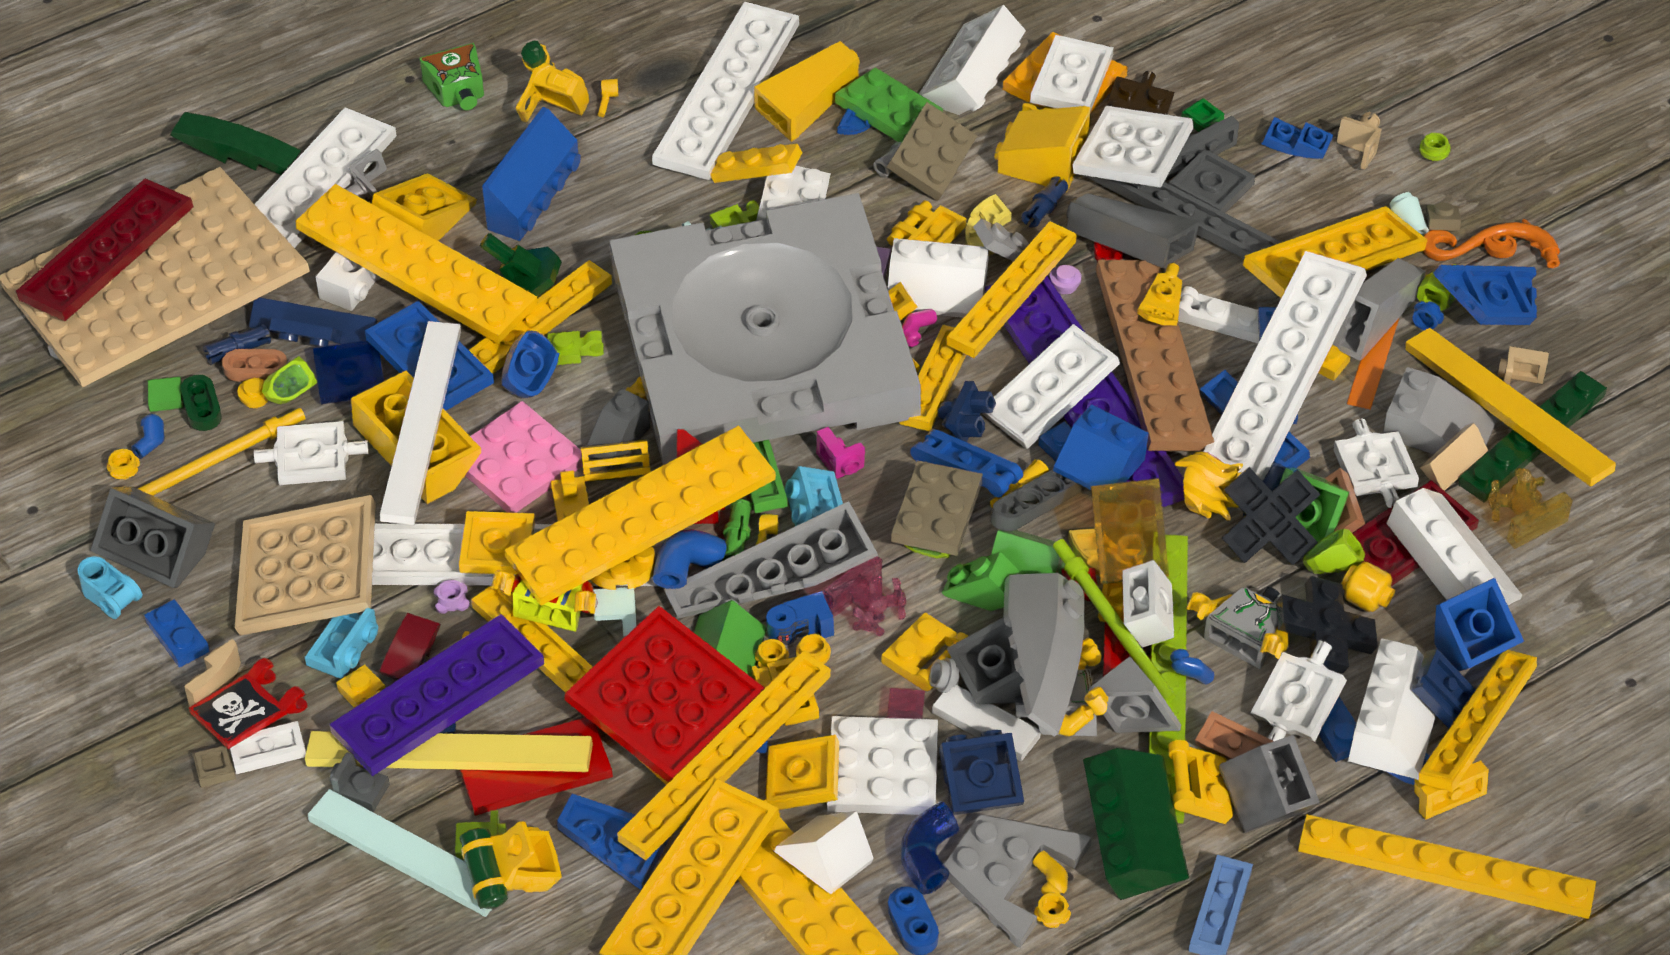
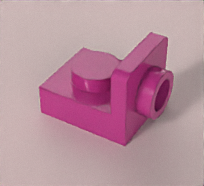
M829 427L817 431L816 454L827 469L835 473L836 479L854 474L864 467L865 447L861 442L846 448L843 440L840 437L836 438Z

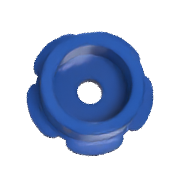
M1420 301L1414 306L1415 311L1412 318L1418 328L1426 330L1429 327L1434 329L1443 322L1444 314L1436 303Z

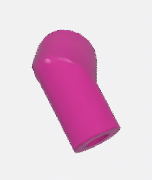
M926 309L907 315L902 328L909 347L919 344L918 339H921V335L918 330L920 327L936 323L937 315L933 309Z

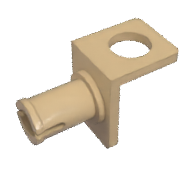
M1365 112L1360 121L1343 117L1337 137L1338 144L1364 152L1360 167L1364 170L1377 153L1382 130L1378 128L1380 119L1375 113L1368 119L1371 112Z

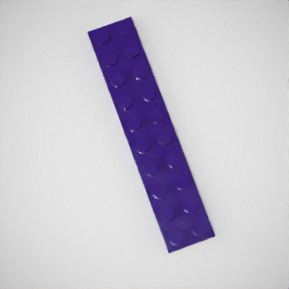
M1048 276L1044 278L1004 324L1029 364L1073 324L1084 331ZM992 285L985 287L984 294L991 288ZM1112 372L1064 415L1067 423L1072 428L1074 423L1092 404L1142 429L1135 405ZM1146 449L1145 461L1118 490L1115 496L1130 519L1185 500L1184 478L1166 451H1148Z

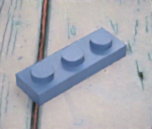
M1217 855L1192 934L1189 952L1200 955H1227L1253 864Z

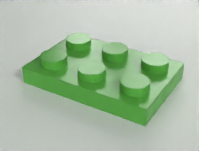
M876 67L835 93L836 104L846 110L849 108L856 113L855 116L864 121L867 119L870 125L897 142H902L926 102L943 112V108Z

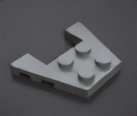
M980 814L944 863L943 875L971 903H977L988 914V919L997 928L1000 926L1010 936V941L1015 946L1021 948L1037 925V916L1009 902L1008 899L1033 865V860L1038 853L1044 850L1054 859L1075 869L1091 846V837L1084 834Z

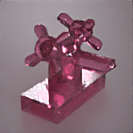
M876 556L851 568L824 589V597L833 618L854 603L858 607L853 609V615L859 621L853 623V630L859 631L863 629L865 631H873L877 636H883L884 629L878 623L884 620L885 615L883 613L887 608L896 606L899 620L906 617L904 607L907 600L904 591L901 589L900 579L892 578L894 593H882V559Z

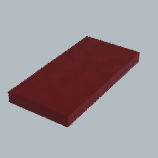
M1432 480L1414 491L1425 488L1442 494L1471 531L1478 528L1479 519ZM1393 506L1352 533L1360 542L1365 552L1363 562H1369L1391 574V586L1420 567L1387 525Z

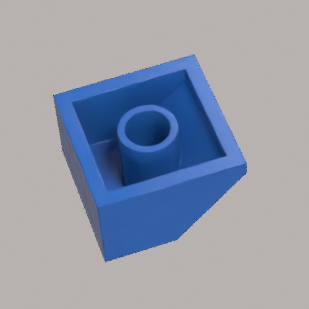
M1091 404L1074 423L1056 460L1053 471L1111 500L1145 461L1149 433Z
M1495 578L1436 605L1434 643L1436 648L1458 671L1469 669L1524 642Z

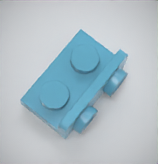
M799 466L793 476L786 482L785 493L792 513V522L795 526L843 504L833 471Z

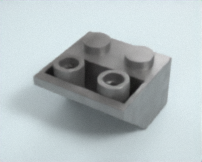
M1294 735L1261 745L1218 766L1244 833L1311 811L1320 803Z

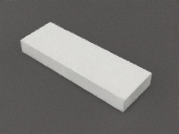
M958 685L952 687L949 692L942 693L932 706L933 714L975 737H981V733L989 730H1002V734L1012 733L1016 758L1019 761L1025 758L1040 739L1041 733H1039V729L993 704H976L971 693Z

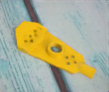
M1169 263L1165 273L1157 274L1137 310L1138 315L1160 325L1177 326L1182 280L1177 277L1179 272L1177 264Z

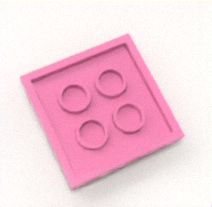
M521 401L470 436L481 447V454L465 476L507 513H517L550 490L551 481L561 479L560 472L572 470L576 472L583 467L581 449Z

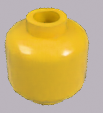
M1362 562L1358 566L1353 564L1341 583L1345 600L1366 612H1375L1380 606L1386 608L1395 593V589L1391 588V574L1369 562Z

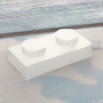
M298 721L260 730L230 748L236 774L304 758L306 755Z

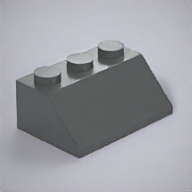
M134 487L110 488L90 551L170 587L178 588L205 555L215 523Z

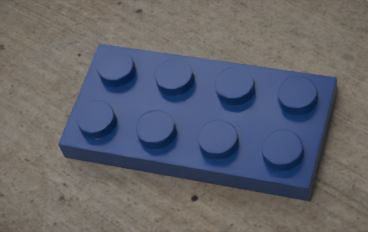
M417 301L365 330L366 340L399 373L407 370L414 378L428 321H440ZM460 341L458 342L443 404L445 411L494 383L493 374Z

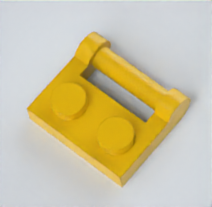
M925 612L882 654L881 663L920 689L930 691L933 687L930 685L929 675L933 663L927 669L921 668L945 644L950 647L967 638L968 635L963 632H955ZM946 649L937 659L943 660L944 658H951Z
M1185 740L1170 742L1168 752L1170 759L1173 760L1176 793L1173 795L1174 808L1181 812L1226 824L1233 817L1230 795L1218 767L1226 762V757L1189 747V743ZM1188 765H1189V769H1190V778H1191V788H1192V791H1190Z

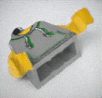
M1266 587L1260 595L1248 588H1241L1233 595L1229 594L1210 600L1209 597L1202 593L1194 592L1186 606L1187 610L1198 612L1197 617L1200 620L1207 617L1204 634L1205 640L1258 669L1263 667L1269 653L1275 655V658L1280 659L1281 653L1285 652L1289 647L1288 632L1278 630L1276 601L1280 598L1281 594L1272 587Z
M1091 638L1083 640L1081 658L1073 691L1057 735L1067 737L1097 736L1096 716L1103 715L1107 710L1108 696L1101 687H1095L1089 691L1093 684L1090 669L1085 667L1087 665L1095 666L1099 664L1102 658L1098 646ZM1022 696L1015 697L1016 718L1027 717ZM1038 725L1039 733L1051 735Z

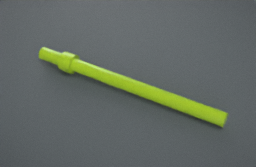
M1064 539L1056 541L1053 544V548L1064 562V570L1071 580L1079 583L1133 661L1156 686L1166 703L1168 704L1173 701L1176 695L1088 574L1089 568L1083 559L1075 556Z

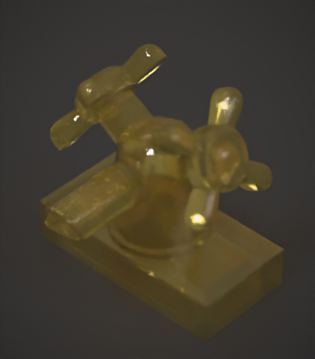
M1517 468L1514 474L1518 480L1511 487L1512 491L1509 494H1500L1499 480L1492 481V492L1488 498L1489 506L1492 509L1493 521H1500V507H1509L1517 515L1511 518L1507 541L1514 549L1568 522L1573 501L1565 492H1562L1541 503L1542 494L1537 490V487L1544 485L1545 478H1535L1525 468Z

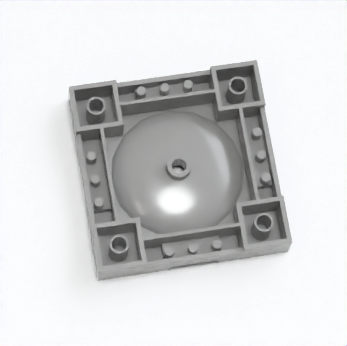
M859 193L766 210V219L722 228L705 230L704 223H697L609 240L613 275L624 318L627 321L646 399L649 402L650 419L662 466L676 459L677 429L686 430L704 444L739 425L752 443L850 423H855L856 429L861 430L906 421L910 417L921 415V384L898 313L894 311L881 270V260Z

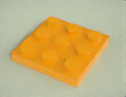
M1052 32L1003 81L1004 91L1030 103L1031 92L1055 35L1059 34ZM1111 60L1091 112L1111 93L1116 77L1125 78L1127 76V66ZM1031 103L1041 109H1044L1045 107L1043 105Z

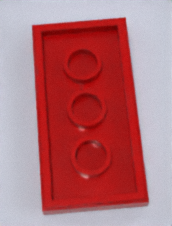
M586 717L523 735L591 736L593 746L588 772L460 769L474 815L613 777L612 768L597 727Z

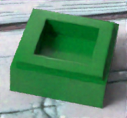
M1202 98L1182 111L1181 117L1191 118L1193 129L1200 132L1215 122L1224 120L1225 113Z

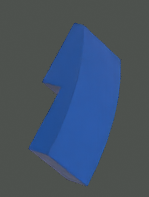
M1274 117L1262 145L1294 156L1323 159L1333 134L1307 122L1301 130Z

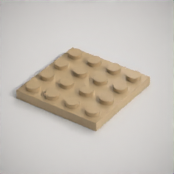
M372 495L243 521L235 629L240 636L363 612L366 608H371L376 502Z

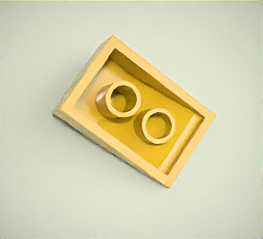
M427 173L374 193L371 204L439 241L476 205L477 199Z

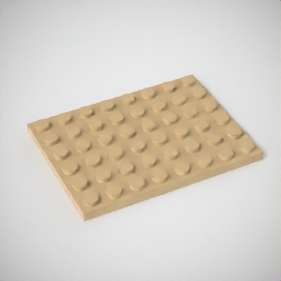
M221 167L208 171L204 175L174 189V191L190 197L194 208L67 321H62L19 301L16 290L76 238L68 240L66 243L0 275V285L45 342L52 347L54 353L82 388L310 272L307 261Z

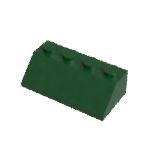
M1115 748L1083 759L1106 880L1119 899L1124 900L1189 879L1163 756Z

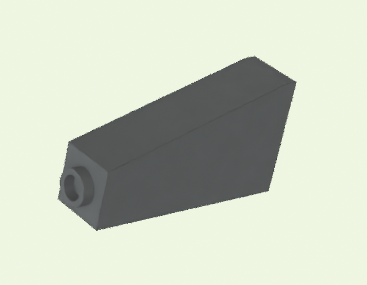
M1088 193L1072 201L1066 213L1068 218L1066 229L1162 268L1194 250L1199 221Z

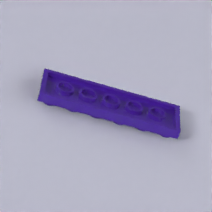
M500 614L330 723L331 733L351 754H354V758L370 775L374 776L544 665V656Z

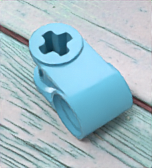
M97 556L87 557L78 565L77 570L83 595L100 607L110 618L117 619L121 615L122 609L132 601H138L142 598L141 589L129 576L122 574L106 562L105 559Z

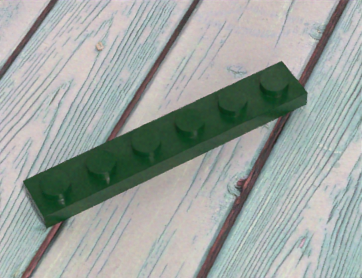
M1580 371L1545 401L1540 408L1564 426L1570 428L1605 397L1607 387ZM1512 430L1460 476L1458 485L1485 503L1543 451Z

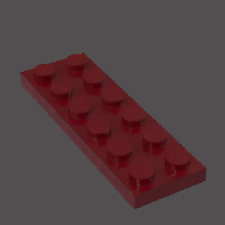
M143 179L18 288L16 294L19 301L62 321H67L194 208L192 199L151 180Z

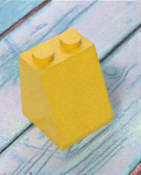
M1078 106L1019 111L1015 121L1009 122L1006 128L1004 142H999L996 147L994 158L998 160V173L1047 186L1052 177L1059 176L1060 180L1055 186H1058L1064 179L1069 189L1076 175L1074 174L1072 164L1088 138L1090 107Z

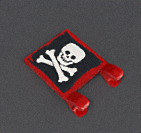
M262 658L254 664L247 674L189 707V712L227 749H230L283 716L304 711L308 705L301 698L305 696V692L298 686L290 688L279 702L261 686L270 684L276 679L275 672L271 670L274 667L273 662L268 658Z

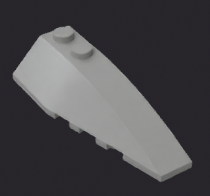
M848 501L688 577L687 584L682 588H665L664 591L679 619L707 612L730 600L741 604L816 586L878 556Z
M1059 573L1009 575L1005 579L1003 617L1005 625L1012 627L1013 634L1008 637L1010 647L1015 650L1017 649L1018 658L1014 661L1016 671L1019 672L1024 680L1020 684L1026 715L1055 737L1060 731L1069 705L1079 667L1084 635V592L1077 582L1067 580Z

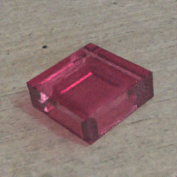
M890 688L887 718L923 719L925 691Z

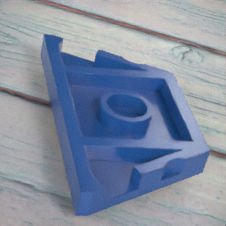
M1439 265L1433 272L1435 277L1480 325H1530L1537 318V306L1535 305L1537 289L1532 287V279L1536 276L1535 267Z

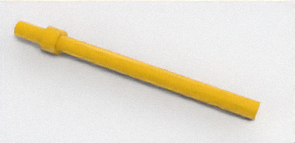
M298 408L280 418L274 416L264 421L262 427L138 489L154 496L267 438L271 440L277 438V427L291 426L305 420L304 412L301 408Z

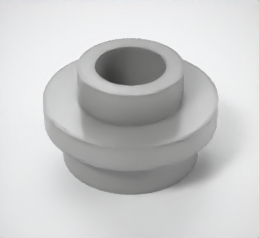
M952 658L937 659L930 670V685L937 688L939 692L947 693L952 687L956 686L959 680V669Z

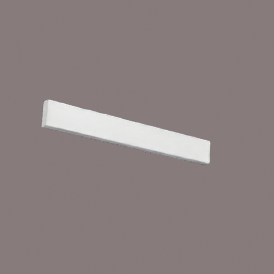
M428 321L380 511L381 522L415 525L461 334L460 324Z

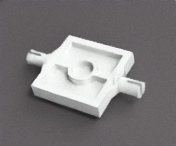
M1357 419L1352 424L1357 436L1335 441V455L1341 469L1348 473L1356 496L1381 493L1387 507L1392 508V504L1394 507L1395 502L1400 499L1396 490L1418 487V474L1399 431L1384 434L1372 433L1365 419H1361V422Z
M344 421L277 427V441L274 449L254 450L255 464L275 462L278 468L279 485L346 480V463L349 455L369 454L368 441L348 442L345 436Z
M1319 640L1310 658H1298L1285 652L1281 654L1251 711L1255 718L1273 726L1268 737L1269 739L1276 741L1289 734L1299 735L1315 742L1347 681L1343 675L1328 670L1323 665L1332 649V646L1328 643H1323V641Z

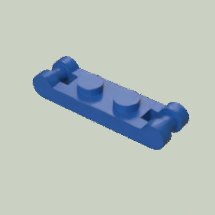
M937 429L931 430L925 436L924 442H918L910 449L911 456L916 462L918 460L982 473L981 486L987 488L992 495L998 498L1002 497L1009 490L1010 484H1016L1023 478V471L1016 463Z

